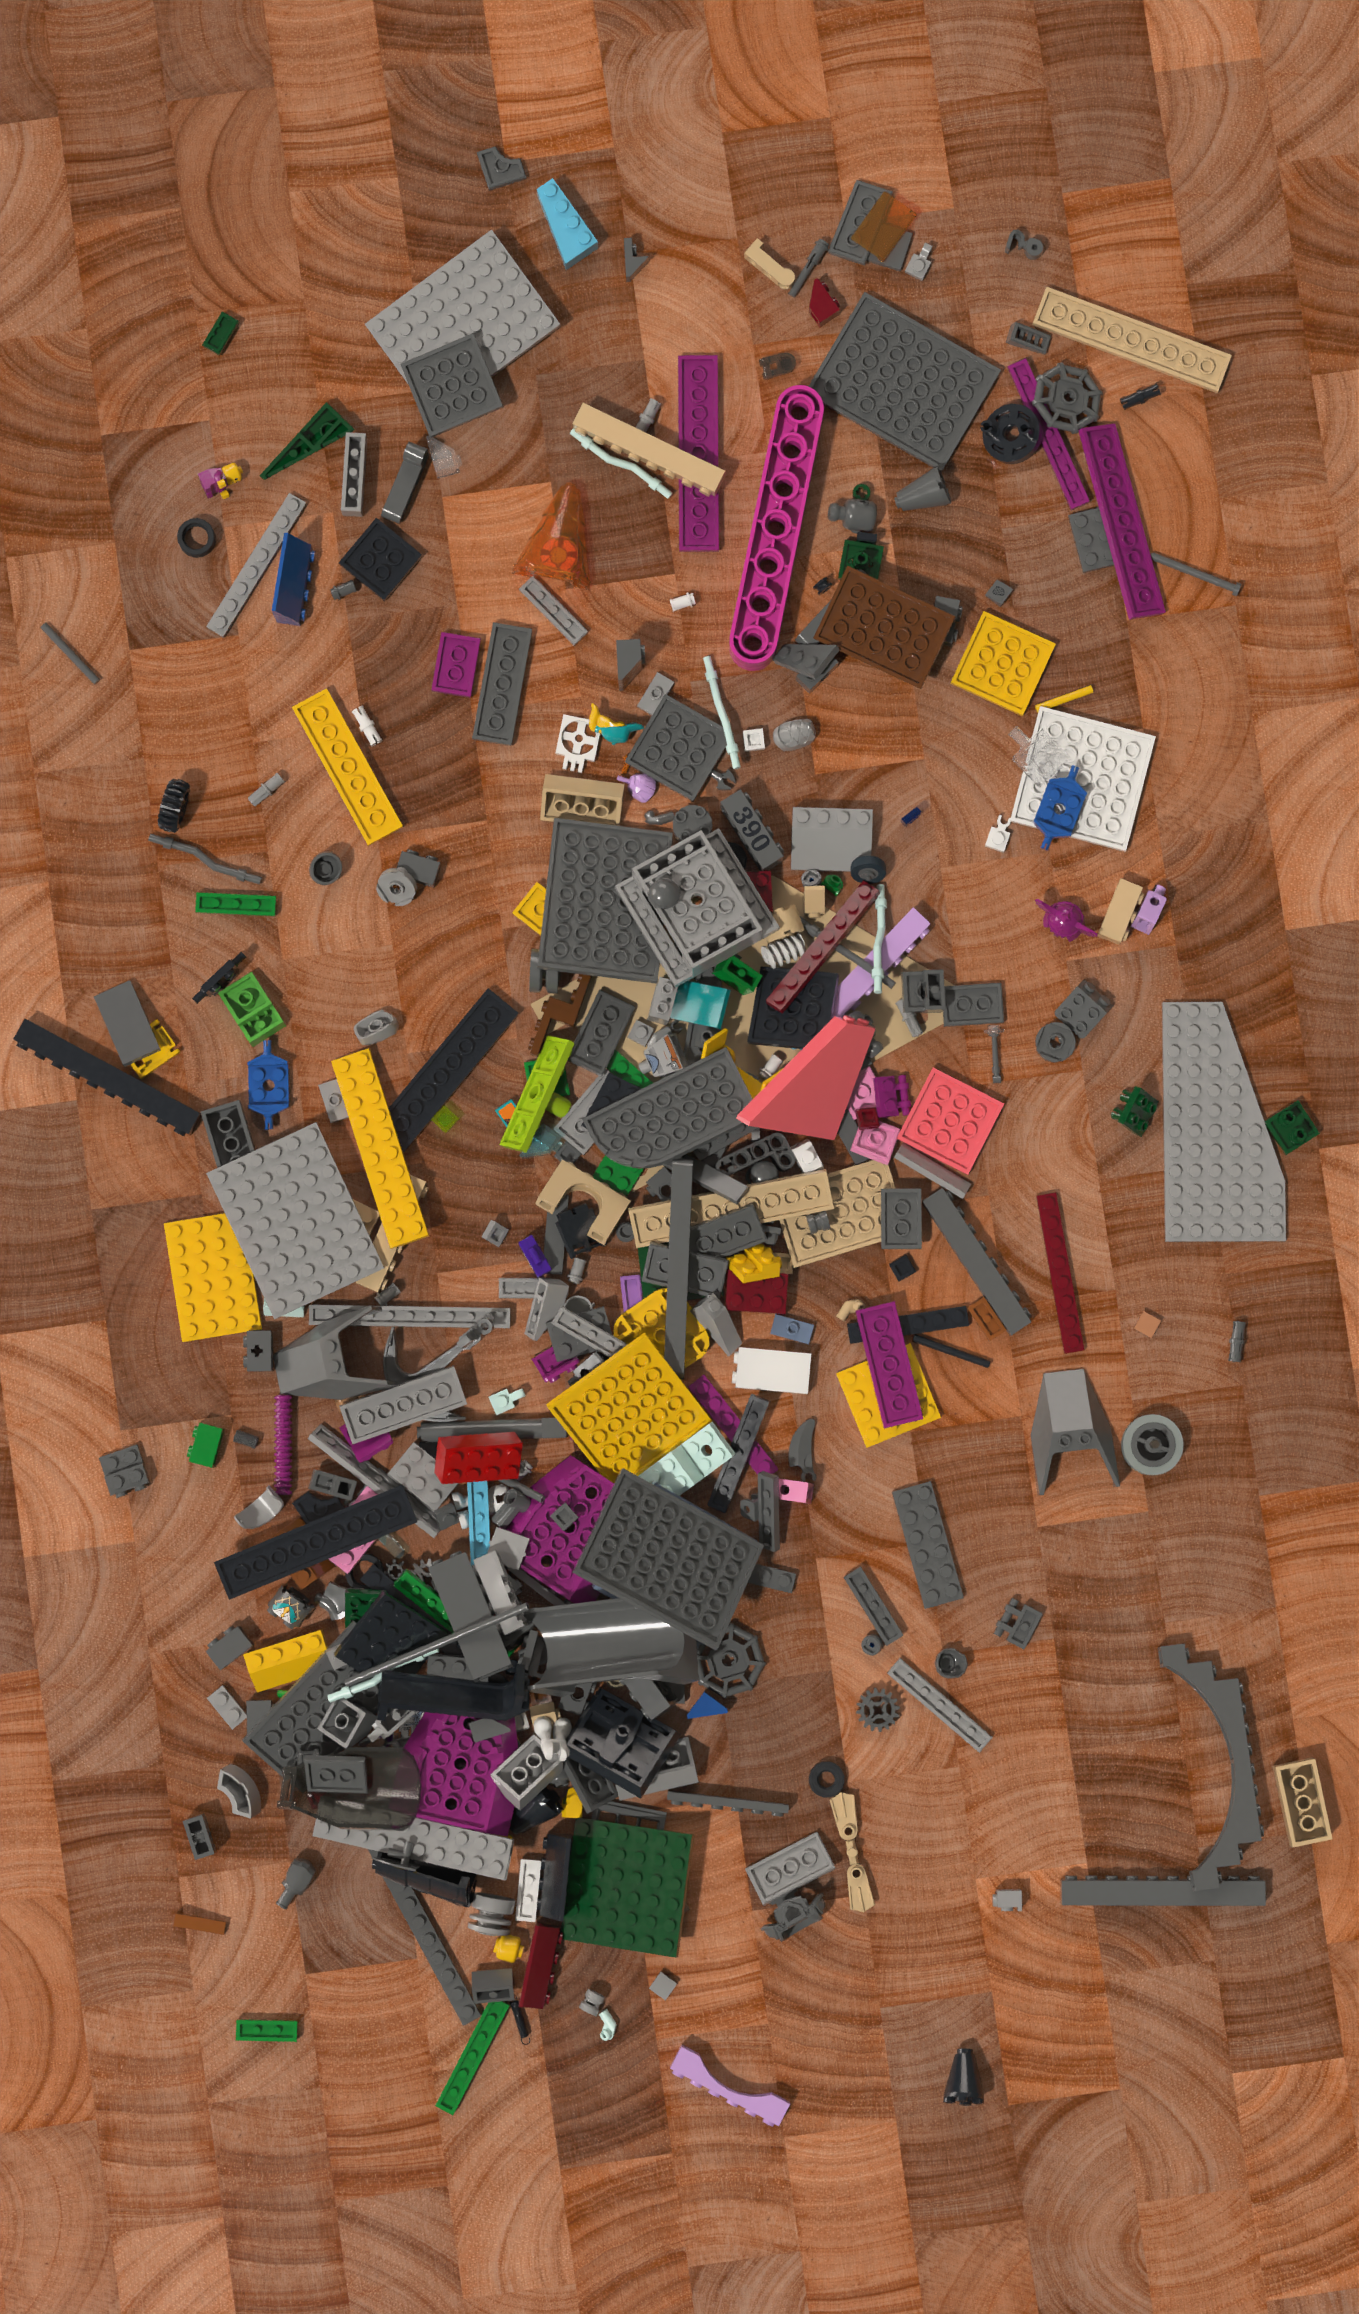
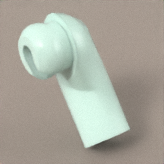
M605 2009L599 2013L604 2022L600 2037L602 2040L608 2041L613 2038L617 2024L609 2011Z

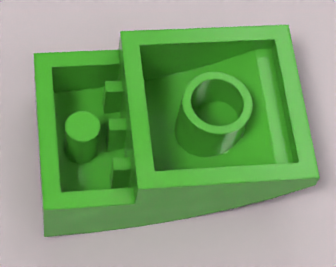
M252 972L218 993L252 1047L286 1027V1024Z

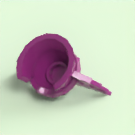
M1035 899L1039 908L1045 911L1043 926L1049 927L1050 932H1053L1055 937H1067L1068 941L1071 942L1081 933L1089 937L1098 936L1096 932L1084 926V915L1081 909L1074 903L1061 901L1049 906L1043 901Z

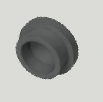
M623 1222L618 1225L616 1235L620 1241L630 1242L634 1239L631 1223Z

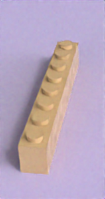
M585 403L580 407L572 423L577 434L584 437L588 435L593 438L594 442L600 445L605 443L611 446L610 449L616 453L621 454V452L628 454V458L635 462L640 460L654 471L657 469L663 471L664 475L668 478L674 479L676 477L682 480L681 483L687 487L692 488L694 486L699 488V492L706 496H710V494L716 496L726 476L725 470Z

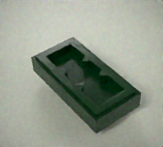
M222 311L202 346L220 356L240 322Z

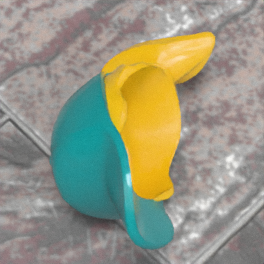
M594 703L591 704L590 730L601 733L604 739L611 742L612 745L626 743L631 732L644 729V726L640 723L625 724L622 721L615 722L607 716L600 715L598 707Z

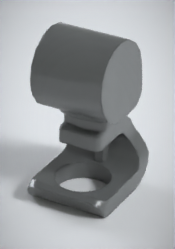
M1013 230L1010 233L1005 247L1007 254L1010 252L1012 239L1015 238L1018 240V249H1024L1025 256L1028 259L1036 260L1041 256L1043 244L1040 240L1030 238L1024 241L1025 236L1020 230Z

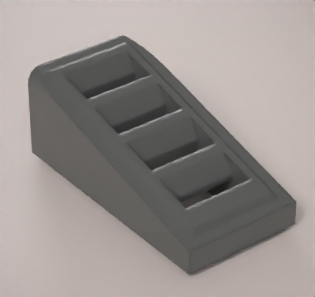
M1014 322L1010 326L1006 343L1045 355L1051 335ZM1019 331L1018 338H1015L1016 332ZM1024 333L1027 334L1025 341L1022 340ZM1032 335L1035 336L1033 344L1030 343ZM1039 338H1043L1041 346L1038 347Z

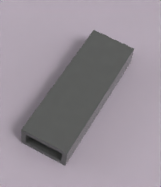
M459 1551L450 1555V1559L445 1561L439 1559L431 1563L432 1566L428 1567L454 1633L492 1617L466 1552L462 1553ZM496 1624L458 1640L474 1682L513 1667Z

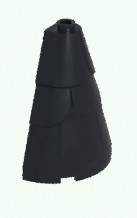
M378 1852L377 1855L379 1858L401 1861V1859L387 1856L388 1853ZM374 1859L372 1861V1869H375V1873L404 1887L410 1886L417 1891L430 1894L458 1906L468 1908L471 1906L473 1893H475L477 1885V1874L430 1865H421L417 1871H411ZM410 1859L409 1863L414 1864L415 1860Z

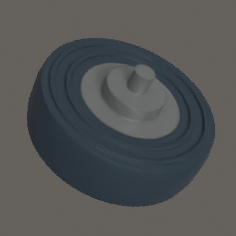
M876 856L858 857L851 863V876L860 883L863 881L868 884L880 882L886 876V863Z

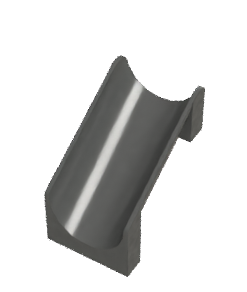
M620 1598L532 1608L524 1612V1617L533 1622L542 1633L548 1655L546 1671L540 1681L532 1686H527L528 1692L563 1697L575 1693V1685L630 1678H643L684 1685L699 1681L696 1639Z

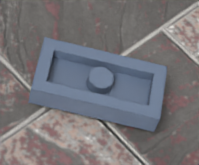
M775 1314L770 1334L809 1345L814 1325Z

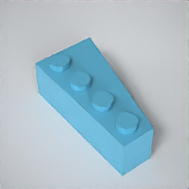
M553 178L537 189V196L567 270L597 250L598 241Z

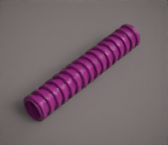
M276 1395L274 1397L276 1399V1403H274L276 1409H274V1412H276V1415H274V1418H276L274 1422L276 1428H274V1431H276V1434H274V1437H276L274 1441L276 1443V1447H274V1450H276V1453H274V1456H276L274 1460L276 1462V1466H274L276 1472H274V1475H276V1478H274L276 1485L274 1487L278 1495L292 1494V1491H290V1488H292L290 1481H292V1478H290V1475H292V1472H290V1469H292V1466H290V1462H292V1459H290V1456H292V1453H290V1450H292V1447H290V1443H292V1440H290V1437H292V1434H290V1431H292V1428H290L292 1421H290V1418H292V1415H290V1412H292V1409H290V1406H292L290 1399H292V1396Z

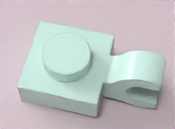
M508 1389L489 1396V1400L496 1415L515 1408L513 1401L526 1395L523 1389H519L509 1394Z

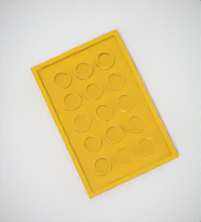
M225 1213L164 1223L182 1342L262 1330L254 1275Z

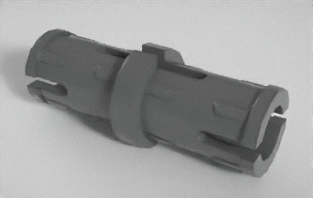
M1233 1321L1232 1336L1229 1339L1230 1353L1228 1361L1241 1363L1243 1345H1245L1244 1332L1246 1322Z

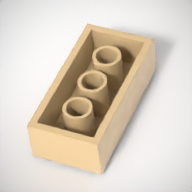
M1308 1758L1272 1766L1289 1845L1291 1847H1298L1331 1840L1332 1834L1316 1760Z

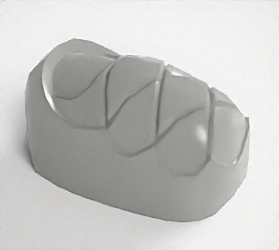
M809 719L785 722L776 727L773 732L775 745L783 751H793L811 744L816 737L814 725Z
M383 1009L365 1017L354 1026L355 1035L362 1045H371L395 1035L399 1029L398 1021L394 1015Z

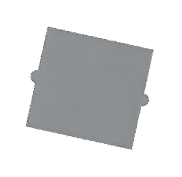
M496 1527L492 1541H489L488 1553L495 1550L498 1551L505 1566L519 1570L523 1558L527 1555L525 1552L530 1539Z

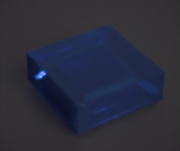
M916 807L901 818L900 822L904 827H907L920 817V809Z

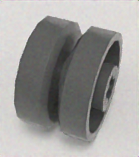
M532 948L529 991L540 993L543 980H545L547 993L558 994L561 972L537 969L539 949Z

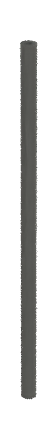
M526 1602L344 1679L345 1685L349 1687L382 1673V1670L386 1671L526 1612L530 1610V1607Z

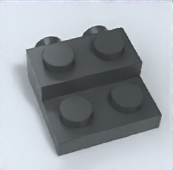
M138 1445L99 1457L110 1496L115 1495L116 1498L128 1495V1490L135 1489V1492L147 1488L146 1484L150 1483Z

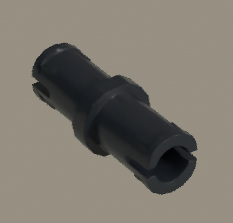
M1157 383L1152 386L1142 390L1138 389L1135 393L1120 398V402L1123 404V409L1126 410L1140 403L1142 405L1145 401L1158 395L1160 396L1161 392L1158 389Z

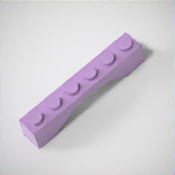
M682 2044L670 2066V2069L673 2070L672 2074L683 2079L685 2076L691 2079L690 2083L694 2086L708 2088V2093L717 2098L720 2095L727 2098L726 2102L736 2108L738 2105L745 2108V2113L753 2117L756 2114L763 2118L762 2121L772 2127L774 2124L780 2125L790 2105L789 2101L772 2092L747 2094L726 2087L709 2072L699 2053Z

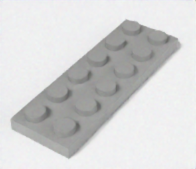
M451 1366L399 1384L396 1387L339 1405L352 1444L467 1405L455 1367Z

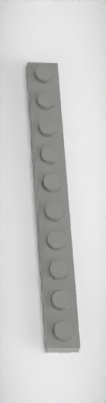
M309 1305V1325H320L324 1321L368 1306ZM376 1306L382 1307V1312L363 1316L350 1325L477 1328L479 1320L489 1318L493 1321L494 1328H510V1308ZM483 1323V1328H488V1324Z

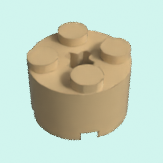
M795 904L772 911V915L780 930L767 936L765 939L768 944H773L776 941H781L784 938H789L792 935L795 936L804 931L803 923Z

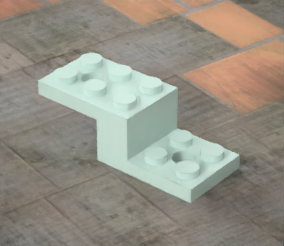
M711 1422L638 1477L649 1483L655 1481L680 1496L736 1455V1453L715 1424ZM705 1445H709L712 1448V1454H708L705 1451Z

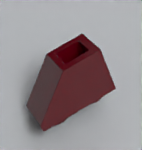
M816 278L813 283L809 313L820 328L839 315L840 304L835 297L831 298L828 293L829 288L825 282H820Z

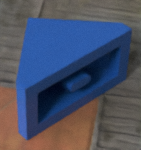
M704 1691L687 1713V1718L725 1714L728 1711L725 1706Z

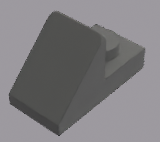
M624 238L626 282H631L647 265L649 257H633L637 256L636 244H632V238Z

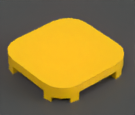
M667 1288L654 1291L622 1313L614 1325V1336L629 1344L645 1333L664 1357ZM688 1302L685 1368L700 1359L709 1347V1334L690 1312L692 1308Z

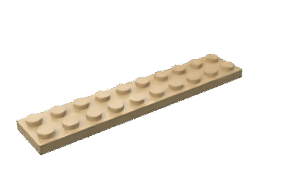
M1049 287L1045 289L1032 324L1215 393L1219 391L1232 356Z
M823 1169L747 1184L748 1191L738 1205L714 1192L692 1195L690 1227L753 1203L761 1223L834 1209L827 1171ZM671 1200L628 1208L636 1248L649 1246L650 1242L658 1244L669 1242Z

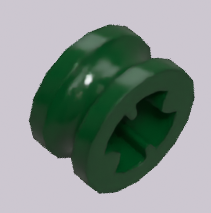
M865 484L856 485L853 489V499L869 500V487ZM859 489H862L863 492H867V495L864 494V498H861L860 495H856V492L858 493Z

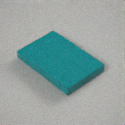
M686 981L678 986L670 1019L721 1029L731 990Z

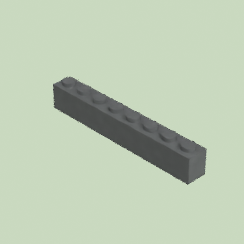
M941 1188L921 1203L1005 1327L1009 1336L1030 1324L1032 1316L1026 1307L1022 1309L1019 1301L1021 1299L1015 1290L1011 1292L1007 1286L1010 1283L1004 1274L1000 1275L996 1268L999 1266L994 1258H989L985 1253L987 1248L982 1240L977 1241L974 1234H976V1231L970 1223L967 1225L964 1221L965 1215L959 1206L956 1208L952 1203L954 1198L951 1193Z

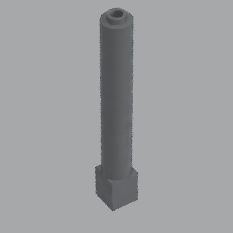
M556 1418L421 1422V1427H417V1439H421L422 1443L438 1442V1437L516 1432L520 1439L567 1438V1432Z

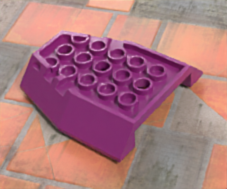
M570 1455L530 1487L546 1497L544 1502L540 1503L530 1497L531 1503L529 1508L523 1513L519 1512L505 1530L530 1539L525 1552L527 1555L523 1558L520 1568L576 1604L596 1601L601 1593L592 1587L593 1583L572 1572L614 1483ZM590 1487H594L597 1490V1496L594 1499H589L586 1496V1491ZM564 1503L579 1517L574 1522L575 1530L572 1533L563 1531L550 1517ZM546 1555L551 1556L553 1559L550 1567L542 1565V1558Z
M425 1712L402 1749L389 1810L408 1816L508 1837L514 1805L503 1795L490 1774L518 1749L515 1717L507 1721L496 1720L511 1729L510 1732L475 1743L471 1729L464 1727V1720L468 1717ZM470 1717V1718H473L475 1721L480 1720V1719H483V1718ZM457 1758L465 1759L466 1767L460 1770L455 1767V1760ZM448 1798H454L457 1801V1807L454 1810L446 1807V1800Z

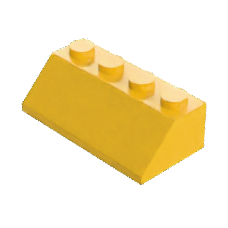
M322 1629L243 1654L254 1687L257 1692H261L298 1680L328 1648Z

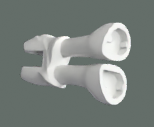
M495 1485L488 1490L489 1516L495 1514L504 1504V1501L497 1504L495 1496L506 1493L509 1490L507 1485ZM459 1492L451 1493L456 1511L468 1507V1496H463ZM468 1510L457 1512L462 1530L468 1528Z
M545 1716L538 1717L534 1721L533 1726L536 1735L541 1739V1749L546 1760H551L553 1754H558L559 1761H565L570 1755L565 1739L572 1730L571 1722L567 1718L556 1720L553 1726L554 1739H551V1720Z

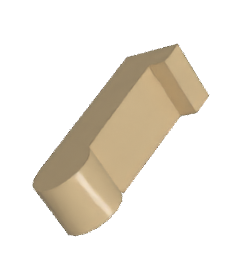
M757 238L744 253V258L780 288L790 289L795 281L793 271L784 269L762 250L763 243Z

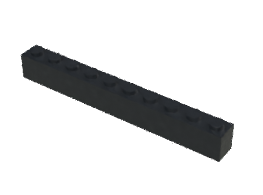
M27 1019L23 1020L13 1040L18 1042L17 1047L25 1051L28 1048L35 1051L34 1056L43 1061L45 1058L53 1061L52 1066L60 1070L63 1067L70 1070L69 1075L78 1080L80 1077L88 1080L86 1084L95 1089L98 1086L105 1089L104 1094L113 1099L115 1096L123 1099L121 1103L130 1108L134 1105L140 1108L139 1113L150 1117V1115L157 1117L156 1122L165 1127L170 1124L175 1127L174 1132L185 1136V1134L191 1136L202 1116L201 1113Z

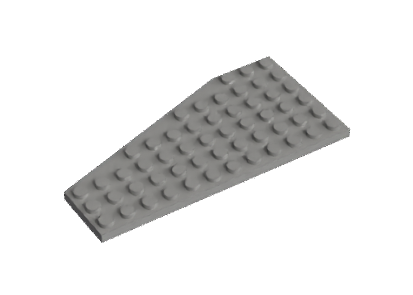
M1162 1002L1165 1242H1285V1179L1223 1002Z

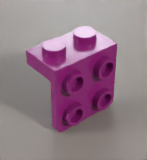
M553 1346L531 1358L545 1383L548 1381L550 1383L555 1382L561 1378L559 1374L564 1371L569 1373L575 1370L580 1362L577 1357L557 1362Z
M346 1424L339 1427L359 1463L371 1459L373 1455L386 1450L394 1442L390 1433L387 1432L352 1444Z

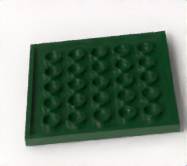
M576 1818L568 1885L566 1888L565 1917L561 1925V1932H563L562 1940L677 1958L679 1955L694 1835L588 1818Z

